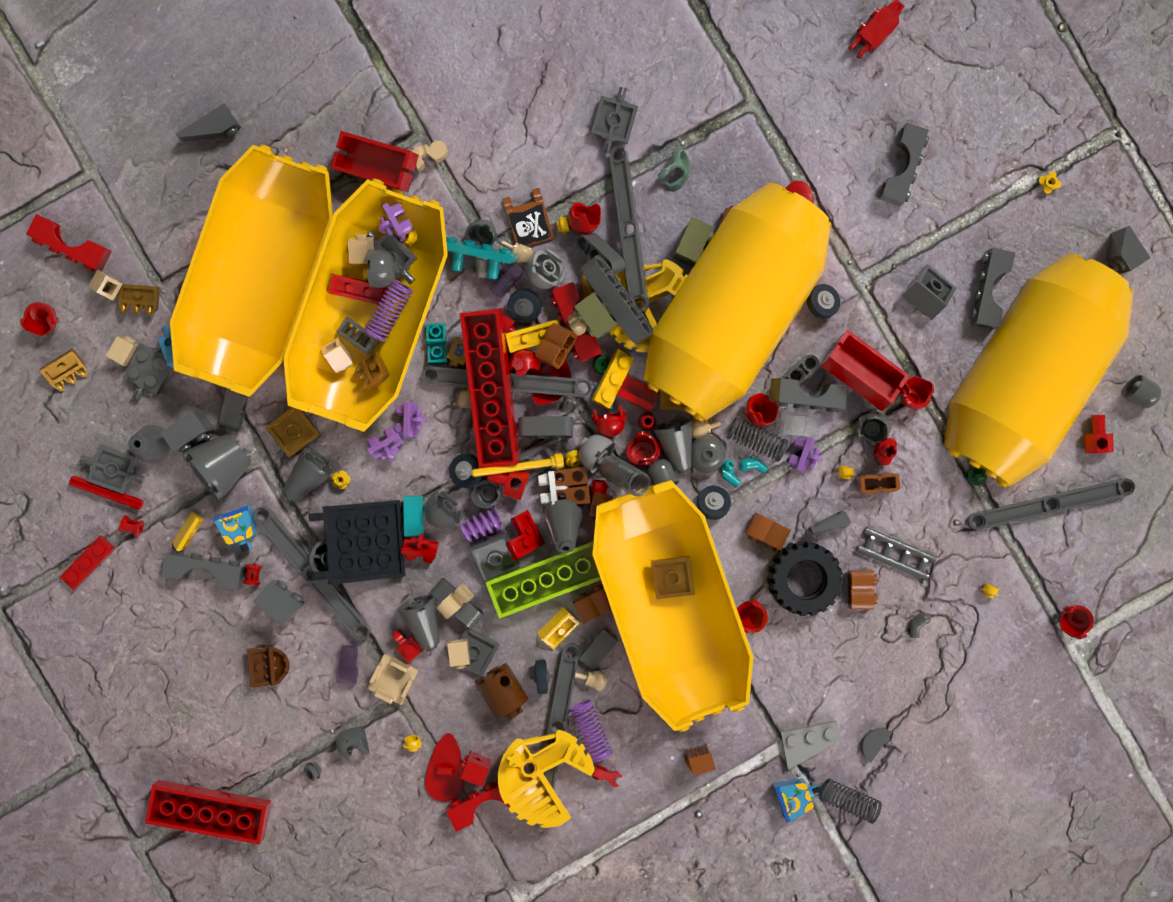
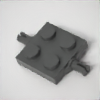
M619 87L617 98L605 96L600 98L591 135L599 136L605 140L602 148L603 152L606 150V153H610L612 142L628 145L638 106L629 104L624 100L627 92L626 88L623 90V87Z
M372 231L366 234V237H373L374 249L386 250L392 254L395 261H398L399 273H396L395 280L397 281L400 277H403L411 285L416 279L413 278L408 270L418 259L411 250L400 241L394 232L391 236H388L386 233L379 239Z
M159 341L155 348L139 343L123 378L137 386L132 395L137 400H140L144 390L160 394L172 369L165 361Z
M99 445L97 453L93 458L85 455L80 457L82 458L79 460L80 463L90 465L87 481L126 494L131 481L140 484L144 482L145 476L134 473L138 457L104 445Z

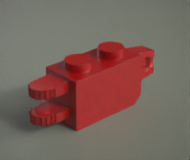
M894 0L888 6L884 5L881 10L877 8L870 15L872 19L869 23L864 22L857 29L859 34L848 49L850 51L854 50L857 44L860 43L864 48L858 52L856 56L858 59L867 51L872 54L898 26V16L905 6L899 0Z

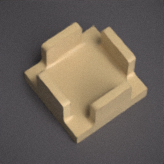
M385 653L377 665L367 689L375 692L374 696L390 704L394 701L402 705L419 669Z

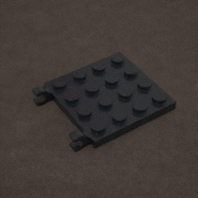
M400 500L323 506V512L308 513L309 521H324L327 571L313 572V580L328 579V584L333 585L406 576L404 554H401L403 534Z

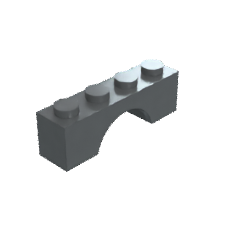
M906 123L902 127L897 146L905 155V169L901 175L889 177L884 181L879 200L897 206L908 202L911 191H909L910 185L914 184L917 173H915L916 167L920 166L923 159L922 149L923 147L926 148L929 141L927 136L928 129Z
M991 248L984 253L982 259L984 268L978 278L980 286L974 296L976 304L970 314V319H972L971 325L989 329L999 328L1003 309L993 299L992 286L998 276L1012 271L1016 252Z
M771 378L769 402H776V406L788 407V404H793V408L805 409V406H810V410L821 411L823 407L826 408L827 412H838V409H846L848 386L821 384L818 391L809 397L801 390L798 380Z
M177 550L165 553L161 572L162 577L181 580L186 578L192 569L203 568L214 575L218 587L232 590L242 588L245 566L240 565L241 562L229 560V563L222 562V558L219 557L206 559L202 558V554L191 553L190 556L184 555V551Z

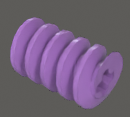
M493 507L494 513L487 509L486 516L480 512L479 519L473 515L472 522L465 518V525L459 522L462 532L469 542H473V536L476 539H480V533L484 537L487 536V530L491 534L494 533V527L498 531L501 530L502 522L496 507Z

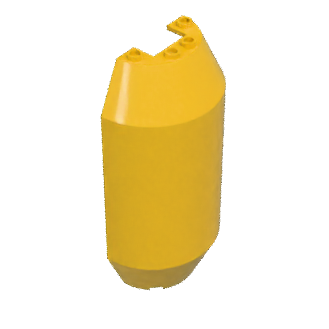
M260 144L259 147L252 145L220 178L170 320L174 371L206 380L251 397L284 362L283 356L333 217L328 168L316 164L314 167L301 161V164L293 162V158L286 155L282 157L276 156L270 147Z
M373 178L372 181L366 180L335 211L283 356L288 406L317 414L365 432L398 397L448 255L444 212L439 202L429 199V202L424 201L422 203V199L413 195L410 198L406 197L402 191L394 188L391 191L387 190L384 182ZM388 203L391 206L400 203L405 214L396 218L398 223L408 218L418 235L417 241L411 244V246H407L418 258L408 270L416 280L411 285L403 277L397 280L412 289L413 293L410 295V298H407L408 302H405L406 306H403L404 309L401 310L400 317H397L391 332H388L389 336H386V341H380L375 348L380 353L390 376L377 388L362 389L365 381L358 380L361 373H355V370L368 354L336 333L346 316L365 328L366 324H369L368 321H373L370 319V317H374L372 313L378 314L375 312V309L381 311L377 308V306L381 305L329 294L327 289L331 273L363 280L360 278V274L363 273L364 269L369 268V264L349 263L348 240L354 238L355 234H367L369 231H372L378 239L383 237L386 232L381 233L378 230V226L381 224L379 219L383 216L386 220L389 219L382 205ZM395 289L396 291H398V292L401 293L402 295L407 296L405 293H403V292H401V291ZM395 294L399 298L405 300L402 296ZM390 296L391 298L395 299L397 302L403 304V302H401L400 300H398V299H396V298ZM390 301L391 303H393V304L396 305L397 307L402 308L400 305H398V304H396V303ZM390 306V307L393 308L395 311L400 312L398 309H396V308ZM388 310L392 314L397 315L395 312ZM385 313V314L388 315L390 318L395 319L393 316H391V315ZM383 317V318L386 319L387 321L393 323L391 320H389V319ZM352 324L349 325V327L345 331V334H348V332L353 326ZM359 329L355 331L351 338H354L356 336ZM378 329L383 334H387L385 331ZM366 334L362 335L358 341L359 343H361ZM339 338L349 352L353 363L346 370L336 373L324 357L322 347Z
M770 182L732 207L653 330V334L650 337L643 379L649 383L647 387L655 392L660 390L671 396L670 401L677 405L681 403L686 406L684 410L692 414V417L700 422L708 420L744 397L825 271L831 222H828V216L798 193L789 192L784 186Z
M1066 254L1029 278L1001 320L999 328L994 331L949 403L944 447L948 449L947 453L955 458H958V456L966 457L970 460V465L986 470L985 474L997 480L996 484L1004 489L1014 485L1047 464L1128 339L1133 299V288H1129L1128 281L1102 263L1093 259L1085 260L1078 254Z
M672 480L649 486L647 492L642 496L637 497L628 493L597 505L593 557L642 698L674 731L678 730V732L688 730L689 726L693 725L692 720L694 722L701 721L708 714L717 715L722 713L725 708L734 712L745 709L744 706L749 704L753 654L704 514ZM690 556L695 595L656 599L651 560Z

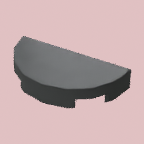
M886 728L872 729L864 736L862 751L864 757L870 763L892 734L891 730Z

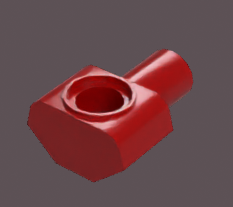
M1105 414L1091 415L1092 434H1084L1085 454L1114 452L1113 433H1106ZM1098 439H1101L1102 446L1100 448L1097 447Z
M887 438L881 443L876 444L873 456L877 465H889L896 456L897 442L894 439Z
M521 470L510 472L509 474L488 475L487 481L504 486L503 495L521 501L530 473ZM515 478L521 480L522 484L519 489H513L511 486V482Z

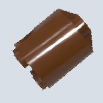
M507 663L494 667L489 671L490 674L474 681L496 719L505 715L512 719L523 712L521 706L529 698Z

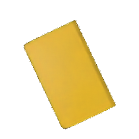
M191 511L173 540V545L177 551L187 548L204 520V517L194 511Z
M562 607L538 632V636L554 650L580 622L565 607Z

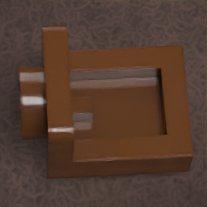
M594 492L589 516H593L596 519L597 505L613 499V495Z

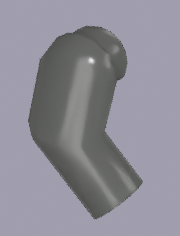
M919 613L911 619V638H920V628L931 621V616L928 613Z

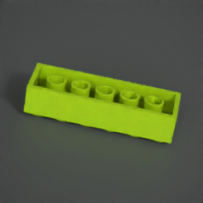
M594 539L575 546L574 550L569 553L559 552L487 580L485 583L499 619L601 580L593 557Z

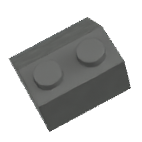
M1130 225L1111 233L1106 256L1110 269L1118 274L1132 271L1150 259L1149 254Z
M926 264L907 287L903 297L910 304L917 307L924 316L933 320L948 305L956 287L930 265Z
M275 579L252 602L284 626L295 617L305 603L302 601L301 595L296 592L292 593L287 589L288 585Z

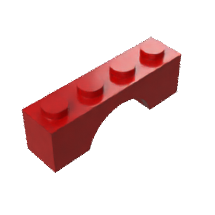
M38 214L35 215L26 235L32 237L31 241L40 246L44 243L50 246L48 250L58 255L62 252L67 255L66 259L76 264L80 261L84 263V268L92 272L95 269L103 270L112 252L111 250L90 240H87L80 246L69 247L61 237V225Z
M574 282L553 289V295L550 296L553 305H558L560 313H557L560 323H565L566 328L569 330L571 329L568 317L573 313L574 306L581 301ZM577 335L573 345L574 348L571 349L575 360L579 359L581 363L602 354L595 336Z
M494 782L488 783L483 787V790L479 792L474 790L468 793L466 798L462 800L457 798L449 803L446 813L456 832L474 823L475 810L484 801L497 800L504 803L499 791L498 782L495 784Z

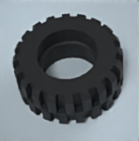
M805 541L787 544V547L778 550L779 553L772 557V563L770 566L768 565V576H766L767 583L769 584L768 589L773 599L790 613L800 616H814L820 611L823 613L828 610L827 607L829 605L833 606L836 602L834 599L841 594V591H839L840 586H843V580L841 579L843 571L839 567L840 563L833 556V553L823 546ZM803 560L814 562L822 573L819 588L809 596L796 595L787 584L789 570L795 563Z

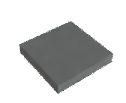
M506 533L470 547V551L484 581L520 568L517 559L513 560L505 544L509 541Z
M466 626L460 639L468 638L471 662L464 669L482 677L500 643Z

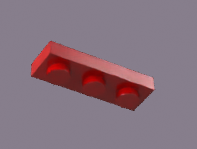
M331 273L327 293L380 305L379 302L385 304L381 298L386 299L383 294L387 295L385 291L389 289L387 287L373 288V286L370 287L367 281Z
M100 535L59 577L72 590L77 589L116 548Z

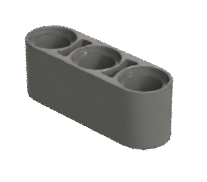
M590 233L576 237L575 247L588 261L594 256L599 255L606 261L614 274L624 271V259L599 235Z
M812 354L802 357L780 378L791 379V373L796 371L799 374L798 382L800 385L818 369L820 364L818 357ZM807 358L814 362L812 369L805 366Z
M228 388L226 389L219 419L220 428L237 432L241 430L249 396L231 391Z
M519 417L518 437L527 439L572 438L573 417Z
M442 577L430 591V594L441 603L456 588ZM469 601L466 604L463 603V606L453 615L471 629L484 613L474 603Z

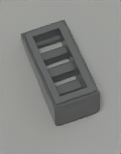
M347 316L336 331V333L366 354L375 349L380 340L366 333L364 327ZM352 324L353 326L348 332V334H345V331L347 330L349 325ZM359 329L356 336L354 338H351L355 331ZM366 334L361 343H359L358 341L362 335Z
M841 510L810 526L809 530L812 533L847 527L852 525L847 513Z

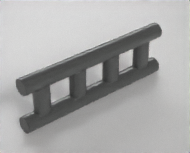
M550 438L520 454L519 463L525 460L527 462L536 461L533 456L544 451L547 459H550V456H553L550 447L561 442L565 453L562 454L564 461H566L565 456L567 453L573 450L579 452L578 446L572 448L567 438ZM551 466L532 469L528 472L530 473L529 480L551 469ZM518 478L513 479L511 482L513 488L522 484Z
M865 528L864 534L869 537L865 546L860 544L857 546V552L923 580H928L930 574L924 572L928 561L935 563L937 556L871 528ZM876 539L886 543L882 554L872 550ZM893 546L904 550L900 561L889 557ZM911 554L921 558L917 568L907 565Z

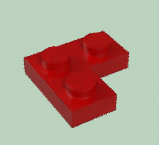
M529 510L511 518L519 536L505 544L513 560L545 544Z

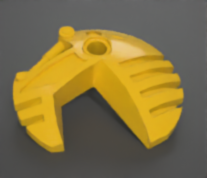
M667 259L659 264L644 265L645 271L662 268L659 272L646 277L649 303L670 294L674 296L677 294L688 277L687 274L683 276L684 270ZM624 269L623 272L615 275L628 292ZM638 299L635 303L641 309L645 302L643 299ZM648 308L643 315L654 330L657 323L650 308ZM620 325L609 332L612 336H616L614 339L618 343H625L622 346L628 349L639 348L635 351L648 353L651 335L639 344H634Z
M558 730L554 734L541 737L536 736L523 740L519 738L512 742L505 751L498 770L499 791L505 805L508 803L511 806L508 808L511 813L516 812L518 814L516 817L519 820L526 819L528 820L526 823L533 826L538 823L542 824L539 827L550 828L560 826L571 819L568 811L543 774L545 771L563 762L589 776L593 774L594 766L589 753L587 752L585 755L584 745L582 743L578 745L576 743L578 739L571 734ZM556 738L553 743L534 754H531L527 748V745ZM530 762L534 765V771L527 774L524 772V765Z

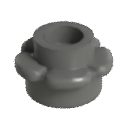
M307 763V766L304 768L305 775L312 781L321 777V767L317 763Z

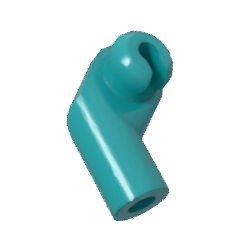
M756 457L744 458L739 464V469L742 472L755 468L763 475L768 469Z
M726 460L721 466L722 478L736 488L741 480L733 475L734 462Z

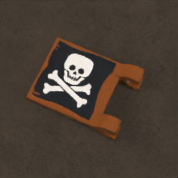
M540 188L532 190L535 201L513 207L510 197L503 198L514 239L518 244L530 246L554 238Z

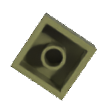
M691 217L673 258L694 267L704 251V246L709 244L714 235L711 232L713 226Z
M593 292L574 306L577 317L581 321L584 320L588 325L586 329L592 337L596 336L598 339L619 325L596 292Z

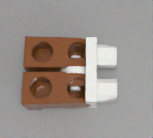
M584 466L549 471L547 474L538 476L539 486L550 485L549 493L540 494L541 504L553 505L555 501L565 499L574 501L576 504L591 503L589 485L570 487L571 485L589 483L588 470Z

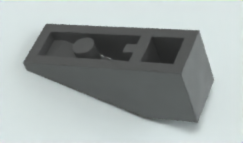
M224 103L176 133V136L182 141L231 137L238 132L241 125L231 109Z

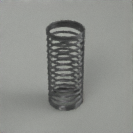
M738 416L734 419L726 437L727 439L730 440L732 438L738 426V423L740 422L739 428L733 438V441H735L740 428L744 424L743 429L737 439V443H739L742 434L748 425L747 431L740 444L742 445L744 443L745 438L750 428L752 427L751 433L748 436L744 446H747L752 433L756 429L755 434L748 446V449H750L757 433L760 430L759 436L754 443L752 451L756 448L760 436L764 432L763 438L761 439L756 449V452L759 451L765 436L768 434L767 439L760 451V454L763 453L767 445V442L772 435L771 441L765 450L764 456L767 455L772 444V441L776 437L775 443L773 444L768 454V458H770L777 441L780 439L779 444L773 453L772 460L775 458V461L779 462L782 459L789 443L787 439H782L777 435L774 436L773 433L770 434V432H766L765 429L762 431V428L758 429V426L754 427V424L750 425V422L746 424V420L742 422V418L740 419V417Z
M614 455L607 456L600 464L599 472L602 477L633 496H642L649 489V476Z
M830 778L823 784L821 795L819 796L820 801L828 802L833 807L836 805V808L840 807V810L847 811L852 816H859L860 819L863 818L864 821L867 820L871 824L877 821L882 809L881 801L873 799L860 791L857 792L856 789L853 790L848 786L845 787L844 784L841 785V783H837V781H833ZM828 783H829V787H828V789H827V791H826V794H825V796H824V798H823L825 789H826V787H827V785H828ZM836 788L835 794L830 802L831 795L834 789ZM838 791H839L838 798H837V800H836V802H835V804H834V799H835V797H836V794H837ZM844 791L843 797H842V799H841V802H840V804L838 805L839 798H840L842 792ZM847 792H848V795H847L845 804H844L843 807L841 808L842 802H843V800H844V798H845V796H846V794H847ZM851 796L850 803H849L847 809L845 810L847 801H848L849 797ZM856 796L855 802H854V804H853V807H852V809H851L850 812H849L851 803H852L854 797ZM859 799L858 806H857L855 812L853 813V810H854V807H855V805H856V802H857V800ZM862 800H863V805H862V807H861V810H860L859 814L857 815V811H858L859 806H860V804H861V802H862ZM867 802V806H866V808H865L864 814H863V816L861 817V813H862V811H863L864 805H865V803ZM870 803H871V808H870V810H869V812H868L867 817L865 818V814H866V812H867V810H868V807H869V805H870Z

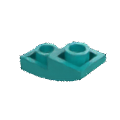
M446 323L426 324L428 364H448V358H446Z
M403 496L404 538L419 537L420 533H424L423 496Z

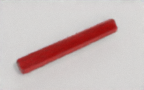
M71 476L69 480V485L137 510L143 507L144 501L134 496L110 490L77 476Z

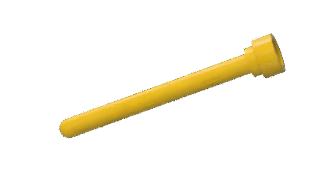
M562 453L550 456V459L522 462L517 465L473 469L471 475L479 477L549 466L555 469L564 468Z

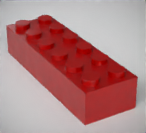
M158 780L151 787L145 824L260 845L265 838L272 801Z

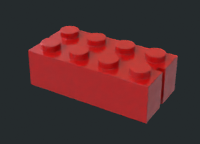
M340 131L336 148L347 152V155L334 152L330 169L364 180L372 181L374 178L384 182V186L409 192L413 178L410 172L415 171L419 157L418 154L410 150Z
M849 330L837 339L820 365L880 411L885 410L894 402L900 389L910 376Z

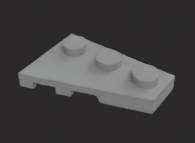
M837 721L780 731L788 770L841 741Z

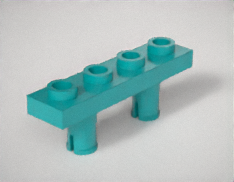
M446 236L447 250L453 253L451 270H463L464 255L466 254L489 260L487 278L497 279L499 277L500 262L511 264L517 260V253H512L511 249L500 248L498 250L493 249V245L482 244V246L475 245L474 241L464 240V242L457 241L456 237Z

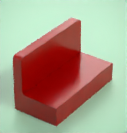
M626 376L616 396L648 412H652L660 392H655L647 387L648 385L630 376Z

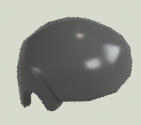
M478 219L471 223L465 232L466 239L474 241L479 246H482V244L492 245L497 237L494 225L484 219Z
M482 480L474 486L470 497L473 504L477 507L490 509L498 504L501 490L498 484Z

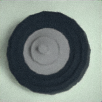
M827 284L815 286L807 298L809 310L818 318H830L840 308L841 300L839 294L832 286Z
M466 453L455 457L449 468L452 482L462 488H470L478 484L482 476L473 477L471 475L473 469H480L478 458Z
M712 485L700 491L696 505L705 518L717 520L727 515L731 508V498L725 489Z

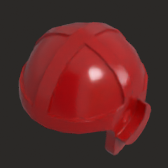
M579 202L574 203L568 213L570 228L580 234L592 233L597 229L601 221V207L598 203L592 206H586Z
M39 301L31 303L26 307L23 319H20V324L27 332L44 336L55 329L59 319L54 308Z
M522 349L515 351L511 355L508 362L510 373H517L519 377L525 374H539L541 362L535 357L534 352Z
M918 376L910 377L900 389L901 403L912 410L925 408L930 402L931 394L934 393V385L932 382Z
M757 393L747 400L745 415L752 424L763 427L776 420L779 406H776V402H769L767 395Z
M619 405L620 410L618 413H608L605 415H598L596 408H594V414H592L593 426L596 425L597 432L600 435L615 437L623 431L624 421H627L626 411L622 410V405Z
M638 432L636 437L629 442L626 454L633 464L650 467L659 458L660 447L657 440L647 434V432Z
M754 599L745 601L737 607L746 634L748 632H760L768 623L767 610L759 605V601Z
M1065 606L1059 616L1060 627L1067 635L1078 640L1087 637L1086 633L1093 628L1094 616L1085 606Z

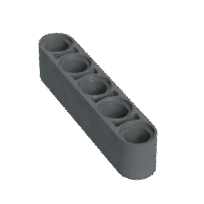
M594 256L581 267L583 275L634 344H639L653 334L651 324L601 256Z

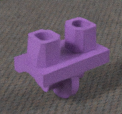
M386 203L382 205L389 220H386L384 216L379 219L381 224L378 226V230L381 233L386 232L388 236L393 235L392 228H394L400 241L405 240V235L411 232L413 227L408 218L398 223L396 218L405 214L401 204L397 203L389 206Z
M404 402V404L396 406L397 416H404V423H397L396 433L402 434L403 437H417V429H421V422H427V418H421V410H418V403Z
M389 427L383 432L386 437L385 440L380 442L377 436L367 440L369 445L367 450L375 460L379 457L382 460L388 457L391 461L396 460L394 454L399 452L398 447L405 443L404 439L392 427Z
M797 437L794 447L803 450L801 457L792 454L788 464L797 468L796 470L805 473L808 463L809 466L814 467L816 461L822 462L823 458L818 457L820 449L815 448L812 455L816 440L807 437V439Z

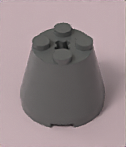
M233 433L230 435L225 434L182 453L186 462L189 461L193 473L204 487L211 493L214 491L216 500L224 497L251 465V455L245 448L241 449L239 447V440Z

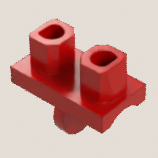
M420 533L419 538L411 537L404 539L401 554H404L405 560L413 561L418 556L423 557L425 563L432 564L433 560L436 559L439 542L424 539V533Z

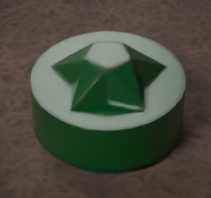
M606 355L595 357L592 363L594 371L598 374H604L611 358Z
M971 467L966 474L968 482L976 486L984 484L987 480L986 470L981 467L979 469Z

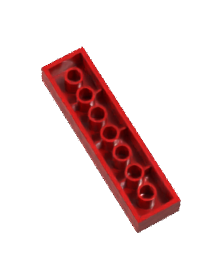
M502 308L460 313L479 468L517 465L520 462Z

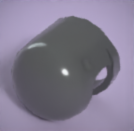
M1137 375L1126 383L1122 395L1124 399L1133 402L1141 408H1151L1159 401L1161 388L1145 376ZM1137 381H1141L1137 391L1129 397L1130 390Z
M659 459L646 468V474L650 478V485H656L672 480L675 485L680 482L674 473L671 463L666 459Z
M363 726L342 730L337 735L336 745L338 752L342 756L351 757L352 751L355 748H359L361 755L370 754Z

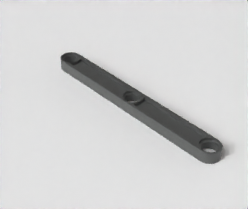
M615 146L611 149L609 158L623 258L625 261L628 294L634 302L638 299L644 300V306L640 309L644 313L649 308V297L629 156L623 147ZM622 151L624 153L623 158L615 160V153ZM632 224L634 226L633 232L626 234L624 231L625 227Z
M428 366L423 369L421 374L423 381L429 384L469 387L467 369ZM432 369L435 371L436 377L434 380L427 379V370ZM510 373L512 391L585 397L592 390L591 383L586 379L525 374L519 377L517 373ZM584 382L588 385L586 393L578 391L579 383Z
M1120 478L970 514L967 518V524L971 529L982 530L1124 497L1134 492L1135 484L1131 479ZM1124 481L1129 484L1127 492H1123L1120 488ZM1049 499L1055 501V507L1051 510L1046 506V502ZM975 516L981 518V524L978 527L972 524V519Z
M268 507L256 508L253 512L255 522L352 636L359 641L367 639L370 636L371 628L334 584H328V579L313 580L308 577L307 571L310 568L308 553ZM262 509L268 514L266 520L258 518V512ZM360 626L365 627L367 630V634L364 637H360L357 634V628Z
M573 643L566 644L562 650L547 735L556 733L551 728L555 722L562 725V731L566 729L575 681L574 674L577 670L579 648ZM569 647H573L576 650V655L572 658L567 657L565 654L566 649ZM556 738L546 740L545 747L553 743ZM559 765L543 773L553 790Z

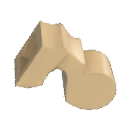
M434 141L430 147L426 144L415 146L412 152L419 155L416 164L419 173L425 167L424 157L428 156L436 163H439L448 155V149L442 141Z
M462 583L436 609L440 611L445 619H448L463 606V603L466 604L475 595Z

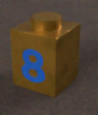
M455 337L446 358L450 359V364L458 368L460 365L466 366L463 339Z

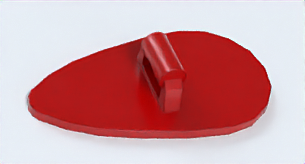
M446 733L437 743L431 756L425 779L429 795L435 800L442 802L451 801L456 798L463 787L462 772L459 771L462 764L461 752L456 739L451 733Z

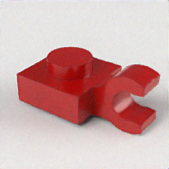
M397 629L392 634V637L400 644L396 649L408 663L423 652L424 649L420 647L412 635L406 638L400 629Z
M593 763L594 772L592 778L601 782L603 779L607 780L613 787L619 786L613 781L615 777L622 778L618 771H611L606 767Z

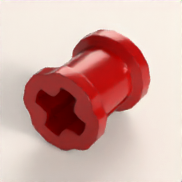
M125 515L120 521L119 531H126L134 534L135 537H139L144 528V521H136Z
M245 564L246 576L243 584L260 585L259 575L262 565Z

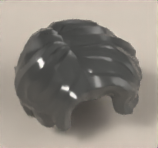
M870 411L859 417L856 425V436L866 439L868 444L875 446L888 438L892 423H890L888 416L885 414Z

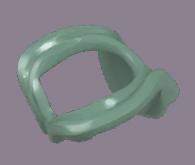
M682 149L675 150L672 153L674 162L658 173V178L671 190L681 187L687 181L690 173V160L687 153ZM681 168L682 176L670 185L664 177L672 169Z

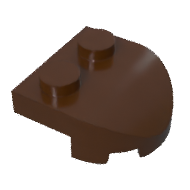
M272 646L246 649L250 688L268 685L275 686L281 683L286 674H288L289 660L281 650Z

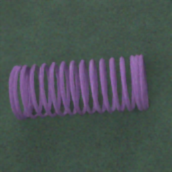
M396 280L390 285L407 296L402 295L391 287L387 288L395 294L402 296L405 300L386 290L385 292L388 295L383 294V296L388 300L381 298L386 304L379 302L381 306H377V308L381 311L375 309V312L378 314L372 313L374 317H370V319L373 321H368L369 324H366L364 328L366 333L383 342L386 341V336H389L388 332H391L397 317H400L399 314L402 313L403 306H406L405 302H408L407 298H410V295L413 293L412 289ZM390 296H392V297H394V298L400 300L401 302H403V304L397 302L395 299L391 298ZM390 301H392V302H394V303L400 305L402 308L397 307L396 305H394V304L391 303ZM390 306H392V307L398 309L400 312L395 311V310H394L393 308H391ZM388 310L395 312L397 315L392 314ZM385 313H387V314L393 316L395 319L390 318V317H389L388 315H386ZM383 317H385V318L391 320L393 323L387 321V320L384 319ZM378 329L385 331L387 334H383Z
M585 700L572 706L569 711L572 713L571 716H575L573 720H577L575 724H578L576 728H580L578 729V732H581L579 736H583L581 740H585L583 744H586L584 747L588 748L586 752H589L592 762L595 763L608 758L613 754V751L609 747L610 744L607 742L606 735H604L605 732L602 731L603 727L599 723L600 719H597L598 715H595L596 711H594L595 707H592V700Z

